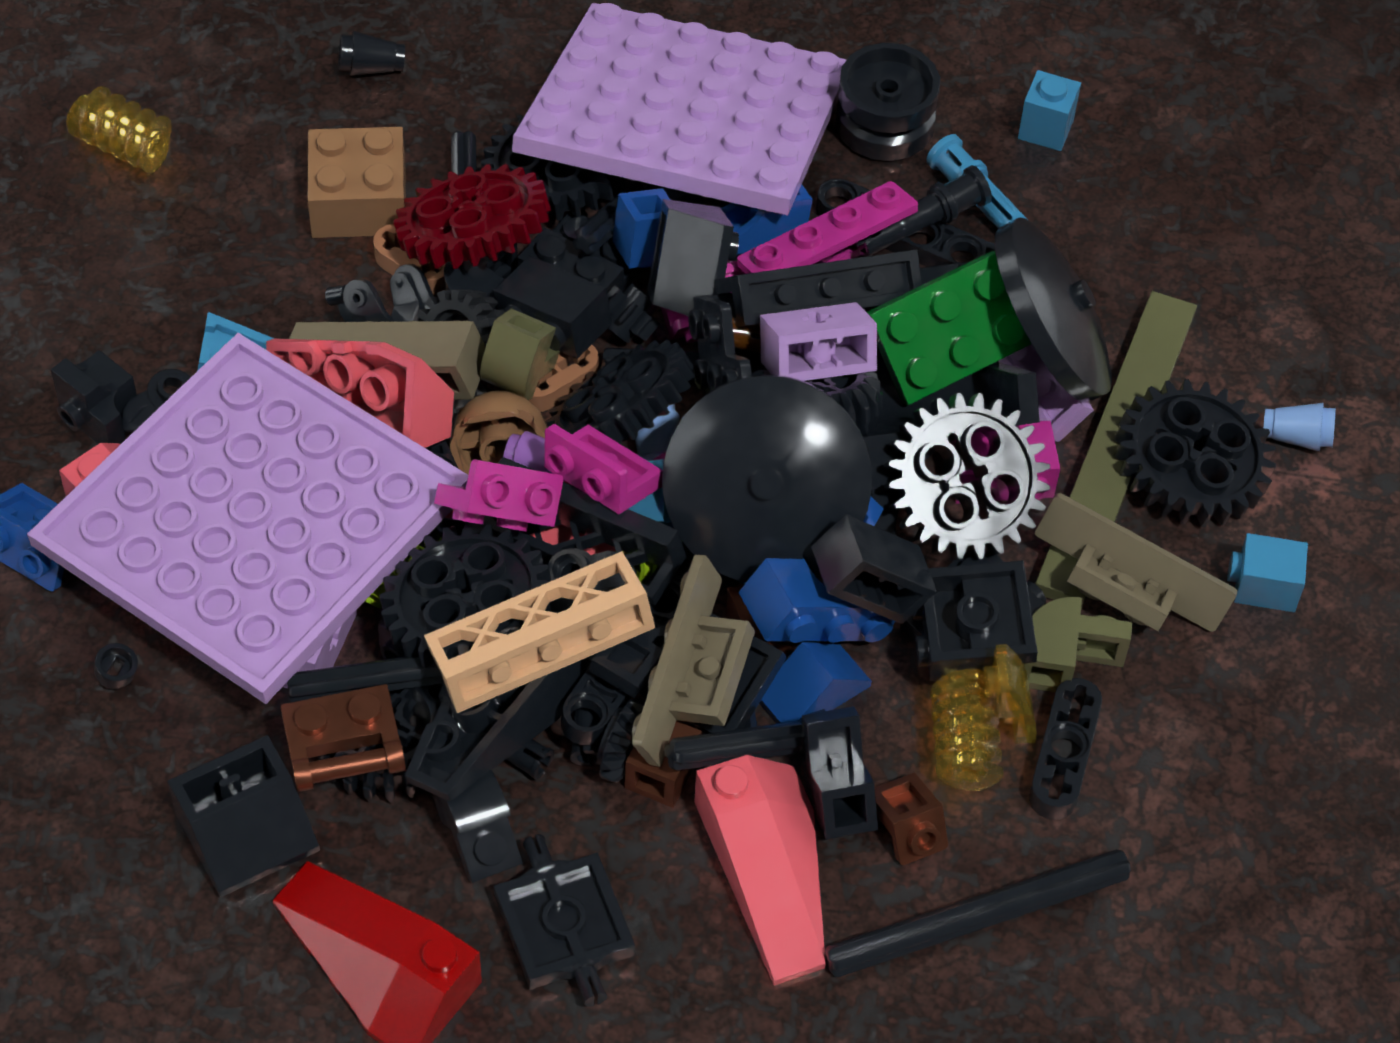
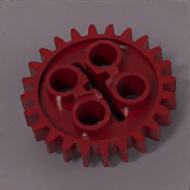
M486 164L481 171L474 172L473 168L469 166L465 169L464 174L459 176L450 171L447 175L448 179L444 181L433 178L430 180L432 187L429 189L416 188L417 197L404 199L405 207L396 210L398 219H395L393 222L401 250L406 251L409 259L418 257L420 265L433 260L435 268H440L450 261L452 262L453 269H457L463 261L470 260L474 267L479 264L480 258L486 256L490 260L496 261L498 258L497 253L502 250L514 253L515 243L529 244L531 242L529 234L542 232L540 223L549 221L547 212L551 211L544 183L542 180H537L536 173L532 172L525 175L524 167H519L510 172L508 164H504L494 171L491 169L490 164Z

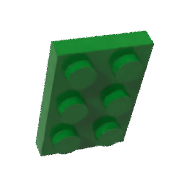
M991 251L867 312L877 323V346L901 403L910 405L1032 344L1017 317L999 270L996 251Z

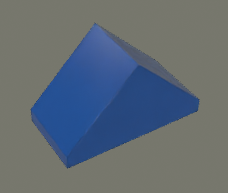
M801 642L784 662L759 704L776 724L799 722L802 715L825 709V711L835 709L871 687L872 681L840 644Z

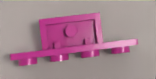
M892 181L887 182L737 257L738 267L746 274L857 258L861 256L860 250L865 248V245L863 244L857 248L856 242L918 211V202Z

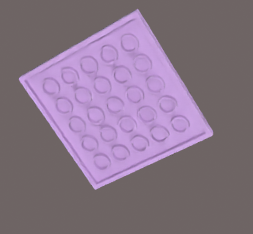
M592 3L514 133L512 152L788 216L838 102L841 67L846 62V59L838 58L830 52L815 53L797 49L785 42L771 43L753 39L741 32L726 33L708 29L700 23L672 21L664 19L656 13L641 14L623 10L611 3Z
M237 333L31 529L27 536L32 547L267 704L382 584L384 577L389 576L395 570V565L400 561H404L408 553L413 548H416L424 540L423 538L450 513L452 508L434 504L438 483L466 488L468 474L245 336Z

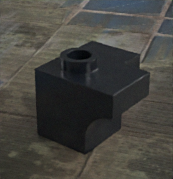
M100 350L79 364H73L65 358L51 369L59 402L57 412L62 421L73 431L80 429L98 444H122L126 440L122 423L123 409L130 398L137 395L133 376Z

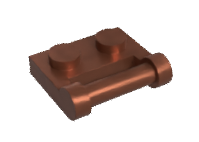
M387 684L280 705L297 792L314 789V783L388 769L389 774L406 771L402 745ZM383 744V748L313 762L308 760L311 757Z

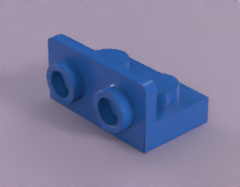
M21 483L0 494V562L52 592L61 587L64 567L32 547L27 533L58 504Z

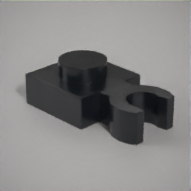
M672 617L660 628H654L597 653L591 661L589 671L635 698L649 680L651 670L658 665L663 650L661 647L665 644V628Z

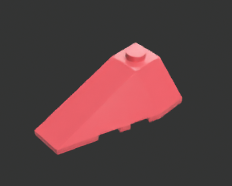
M275 338L266 341L267 351L422 447H429L451 437L454 391L421 358L386 342Z
M744 755L697 770L695 806L773 985L775 986L825 969L826 960L814 808L795 767L789 764Z

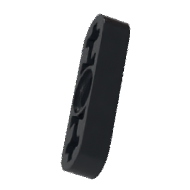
M1072 678V681L1065 680L1058 686L1055 693L1029 794V801L1034 811L1047 819L1059 820L1066 818L1075 810L1102 706L1100 690L1095 684L1086 679ZM1073 698L1083 701L1078 724L1068 721ZM1058 739H1070L1079 746L1081 752L1072 758L1061 757L1054 752L1051 744ZM1054 773L1065 775L1059 800L1048 797Z

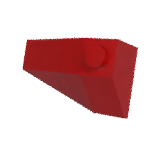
M309 861L302 866L272 900L273 906L306 951L313 955L327 974L329 982L339 996H343L357 1015V1020L368 1036L379 1043H432L482 983L479 951L437 923Z

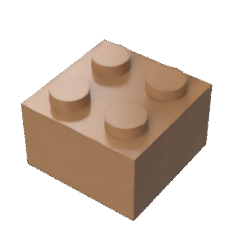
M403 127L308 129V208L312 238L374 236L380 228L385 225L394 224L393 221L398 219L396 210L405 207L404 199L406 198Z

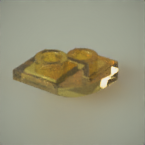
M1007 644L996 645L993 666H985L984 668L986 697L996 699L998 718H1002L1004 724H1012L1015 744L1036 743V723L1026 668L1018 655Z

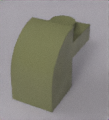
M512 308L495 319L481 362V380L531 400L538 381L555 368L560 351L550 349L556 327Z
M1065 597L1046 603L1032 616L1038 651L1037 662L1019 664L1017 687L1056 692L1062 682L1065 680L1072 681L1076 660L1123 667L1131 641L1132 622L1116 620L1106 615L1094 617L1081 615L1082 597Z

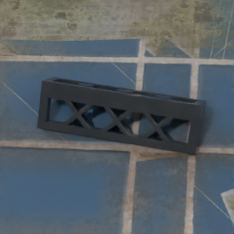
M916 249L714 279L716 294L732 292L737 327L760 324V315L854 302H857L862 308L879 306L921 286L922 280Z
M502 457L499 461V464L531 469L505 457ZM563 482L555 526L562 524L571 528L574 539L555 545L543 541L541 531L552 527L528 523L527 531L510 529L514 543L526 537L529 541L530 551L540 550L542 558L549 561L557 552L564 549L579 548L584 550L606 543L615 547L617 553L622 550L630 553L625 555V557L633 566L648 561L660 566L661 568L650 585L642 584L647 593L649 604L653 606L657 604L686 558L677 529L629 509L621 514H617L600 502L593 500L578 488ZM485 516L483 524L484 526L487 524L492 526L494 537H498L503 531L508 529L496 526L497 517Z

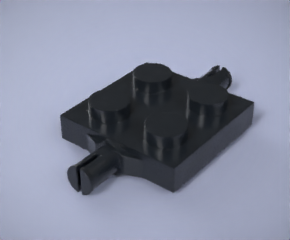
M535 835V844L532 836L524 840L522 845L526 850L532 868L519 878L494 885V897L529 989L532 990L562 979L575 978L585 1006H594V996L597 1004H601L607 999V994L603 989L597 971L605 965L635 956V943L599 854L597 852L572 861H553L544 835Z

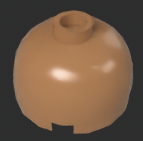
M489 391L476 396L459 410L452 425L450 451L458 468L469 475L470 464L474 459L499 463L504 456L505 446L512 434L522 435L525 431L545 438V429L548 427L540 410L525 397L510 391Z

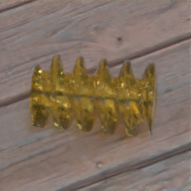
M105 86L97 87L90 95L84 94L73 103L67 115V129L73 137L82 138L87 144L96 145L101 151L112 153L116 158L126 160L130 165L142 168L146 173L153 174L166 159L172 130L171 120L166 116H158L156 118V113L150 108L141 110V106L136 101H128L126 103L123 95L116 93L111 95V91Z
M978 669L954 671L942 676L933 684L930 691L931 703L933 705L931 709L934 723L933 736L936 741L934 752L937 759L935 763L937 777L944 784L954 789L965 791H980L992 787L1004 775L1003 767L998 766L1002 761V752L997 747L1001 742L999 730L996 729L999 724V716L995 711L998 706L997 696L993 693L996 689L995 677L989 672Z

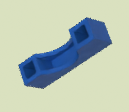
M803 185L799 189L788 216L736 203H730L721 208L734 226L733 232L739 233L737 256L809 221L813 199ZM663 188L618 194L612 242L629 269L637 267L649 268L652 265L662 200H670Z

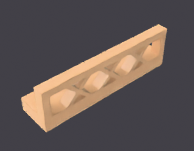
M621 551L424 635L442 674L450 700L456 712L459 713L655 628L647 593ZM617 573L621 575L625 582V585L608 592L595 590L599 581ZM561 597L574 600L571 607L562 612L545 611L549 602ZM509 619L524 621L520 630L508 635L495 632L500 623ZM460 640L474 642L470 651L449 660L443 650L444 647Z

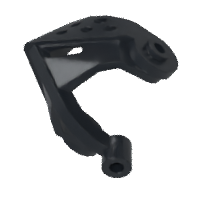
M405 264L398 267L390 280L394 304L391 316L387 313L376 288L366 279L358 278L350 281L347 285L328 287L325 291V299L330 306L338 305L340 314L345 322L424 321L417 317L420 309H430L425 301L433 297V293L422 269L415 264Z

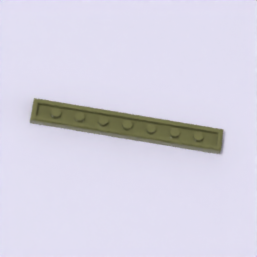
M1151 291L1070 495L1071 499L1113 522H1116L1133 476H1120L1119 472L1125 461L1114 457L1119 443L1114 441L1120 427L1119 423L1126 409L1130 408L1136 396L1143 398L1150 386L1160 392L1165 381H1170L1197 309L1196 304L1155 291ZM1051 545L1036 585L1043 591L1046 598L1052 600L1065 597H1082V610L1086 596L1076 586L1067 582L1078 559Z

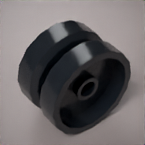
M885 42L873 44L851 54L841 67L835 126L841 140L854 152L875 160L894 161L910 158L923 150L933 137L941 77L935 64L921 51L904 44Z

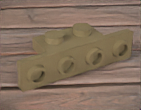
M1057 493L1054 496L1035 531V535L1038 538L1078 559L1067 582L1076 586L1086 597L1093 600H1101L1122 611L1125 617L1133 623L1147 625L1156 631H1159L1170 610L1208 631L1214 632L1237 595V589L1062 493Z
M694 555L689 572H686L681 580L680 599L674 617L666 625L664 633L665 644L658 665L651 670L648 681L649 692L642 713L635 718L633 723L632 744L646 762L652 766L660 767L665 756L664 749L669 744L676 720L725 726L755 634V630L749 621L710 617L722 578L706 555Z

